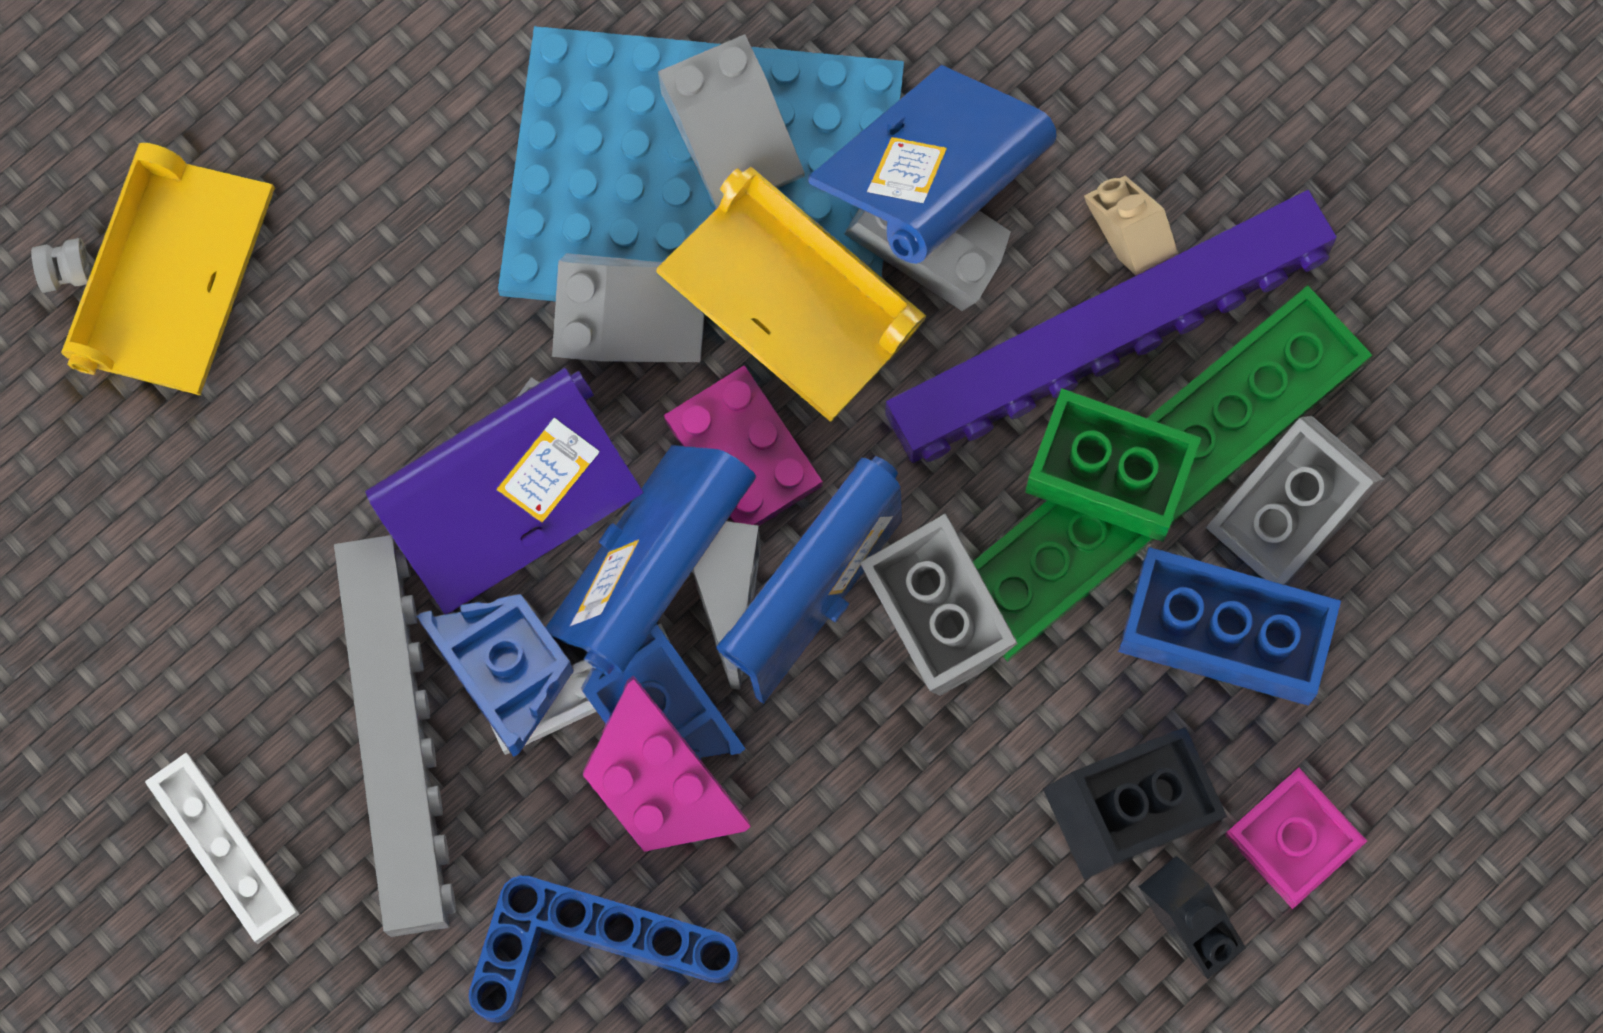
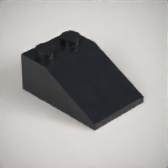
M1186 727L1075 770L1043 788L1084 880L1227 817Z

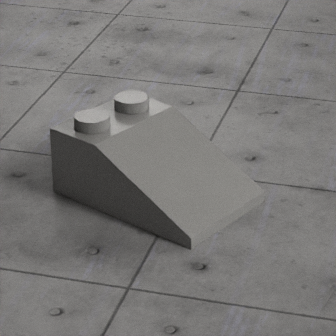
M745 34L658 71L661 94L716 209L725 195L720 191V187L737 168L742 172L749 167L754 168L776 188L805 177L804 170L765 74Z
M566 253L558 262L552 357L592 361L701 362L705 314L656 273L657 267L662 262Z
M1313 416L1300 417L1206 528L1263 579L1287 585L1357 512L1384 481V478Z
M726 521L691 572L694 573L696 587L716 646L726 633L733 628L754 600L761 553L758 525ZM719 652L730 688L740 690L743 671L733 665Z

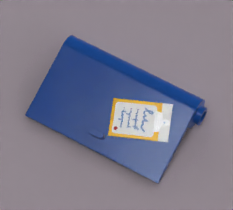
M941 65L811 173L808 183L887 221V239L892 252L898 258L916 264L927 258L1050 148L1056 140V128L1050 117L1042 110Z
M671 445L641 488L644 493L632 501L616 525L612 523L600 538L601 548L545 627L555 641L586 650L588 653L584 660L605 675L609 676L612 670L623 673L756 479L755 473L743 462L725 451Z
M874 456L872 460L860 458L854 470L733 628L726 633L716 646L717 650L728 661L750 676L755 697L763 704L828 618L835 623L839 620L850 604L844 600V597L864 572L860 562L879 552L902 522L901 486L895 479L898 476V472L891 464L878 456Z

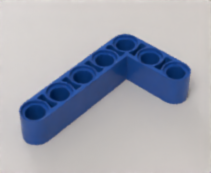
M520 875L506 882L500 892L469 989V1001L474 1011L489 1022L499 1023L508 1020L514 1015L523 993L541 932L715 983L727 981L735 974L739 966V955L735 943L730 937L722 933L534 877ZM523 889L536 891L538 899L534 909L527 913L513 911L512 899L517 892ZM570 903H579L586 910L583 922L573 928L561 925L559 916L562 908ZM618 917H626L634 924L631 936L622 942H614L607 936L609 923ZM674 931L681 936V947L674 955L662 956L655 951V940L662 932ZM511 936L521 939L522 952L518 958L510 962H503L498 959L497 947L504 938ZM714 945H721L730 952V960L727 966L718 971L709 970L702 964V956L705 950ZM492 985L504 986L507 992L504 1005L498 1010H485L481 1002L485 989Z

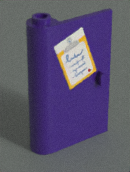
M566 367L365 491L376 514L445 615L644 493L592 412L587 400L593 397L594 394L580 371L571 375ZM539 526V527L536 528L535 530L531 531L530 533H528V534H526L525 536L522 537V535H524L525 533H527V532H529L530 530H532L533 528Z

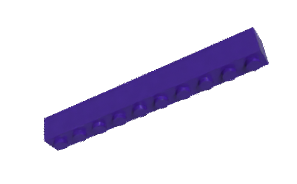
M1306 190L887 400L885 415L911 463L922 458L926 462L934 461L951 450L950 444L964 437L972 441L987 434L993 429V422L1007 415L1011 419L1019 418L1036 407L1035 401L1049 394H1052L1053 398H1058L1061 388L1072 391L1078 386L1077 380L1091 373H1094L1096 377L1109 373L1120 365V358L1136 351L1138 356L1144 355L1157 348L1163 342L1162 337L1178 330L1180 335L1188 333L1205 321L1204 316L1218 309L1221 313L1234 310L1246 301L1245 296L1259 288L1264 293L1269 292L1286 282L1288 279L1287 274L1303 267L1305 272L1319 267L1330 258L1329 253L1337 237L1310 191Z

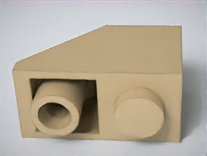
M1127 176L1109 179L1101 183L1097 190L1084 195L1090 211L1118 260L1135 275L1179 254L1164 208Z

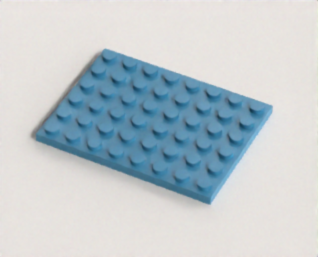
M534 26L498 286L500 296L556 301L558 262L566 253L663 262L716 210L661 94L658 71L721 44ZM751 47L765 74L805 173V177L777 189L882 277L883 259L844 234L859 208L809 184L808 180L811 173L900 100L904 61Z

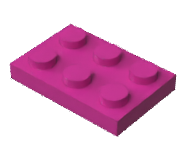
M745 365L664 415L665 422L681 446L725 451L743 462L755 473L756 479L729 516L731 522L760 526L823 486V481Z

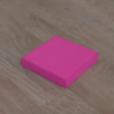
M1300 768L1296 769L1225 833L1230 842L1292 909L1367 842Z

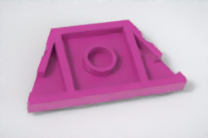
M633 675L629 678L612 715H610L602 731V736L583 770L585 779L644 852L748 830L751 827L749 820Z

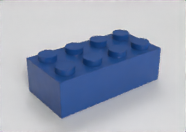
M1149 547L1142 563L1118 652L1309 706L1318 693L1341 601Z

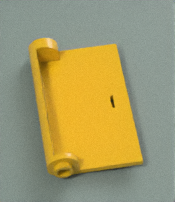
M151 143L138 144L61 351L65 357L69 358L67 365L86 374L94 375L96 370L99 369L201 395L275 190L273 184L190 165L169 149Z
M749 167L744 172L737 168L720 187V191L725 195L719 207L657 267L656 273L832 422L911 338L925 320L926 315L754 168Z

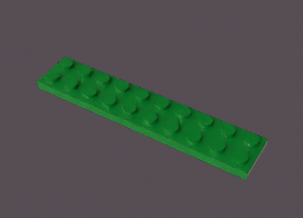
M1308 285L1147 417V419L1202 438L1170 527L1292 426L1300 417L1304 416L1370 361L1372 354ZM1044 502L973 561L1018 643L1005 653L1003 658L1009 662L1155 539L1053 502Z

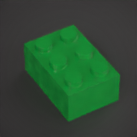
M1061 388L1028 477L1025 493L1164 542L1202 438Z

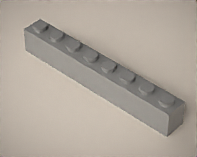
M391 535L334 544L383 931L390 937L450 928L448 914L456 913L455 896L452 884L444 885L441 866L449 864V851L445 834L437 836L435 816L443 815L442 799L439 786L431 787L428 769L436 767V754L432 738L424 739L422 720L430 719V710L426 690L418 691L416 672H421L424 669L419 642H411L409 625L417 624V613L413 595L405 596L403 578L411 577L410 563Z

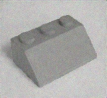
M858 209L844 232L846 236L961 311L980 299L1002 261L1011 231L978 211L920 263L914 264L898 258L892 252L887 239V221L863 209Z
M946 514L860 562L930 692L939 696L983 672L1018 644Z

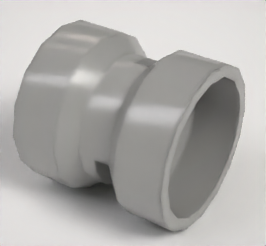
M81 238L66 240L62 246L55 248L48 244L32 247L31 256L34 274L42 293L56 291L62 284L71 283L74 286L87 284L91 269L88 254Z

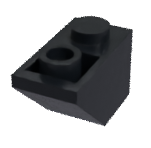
M1178 856L1174 857L1138 886L1156 918L1207 979L1246 949L1209 883Z

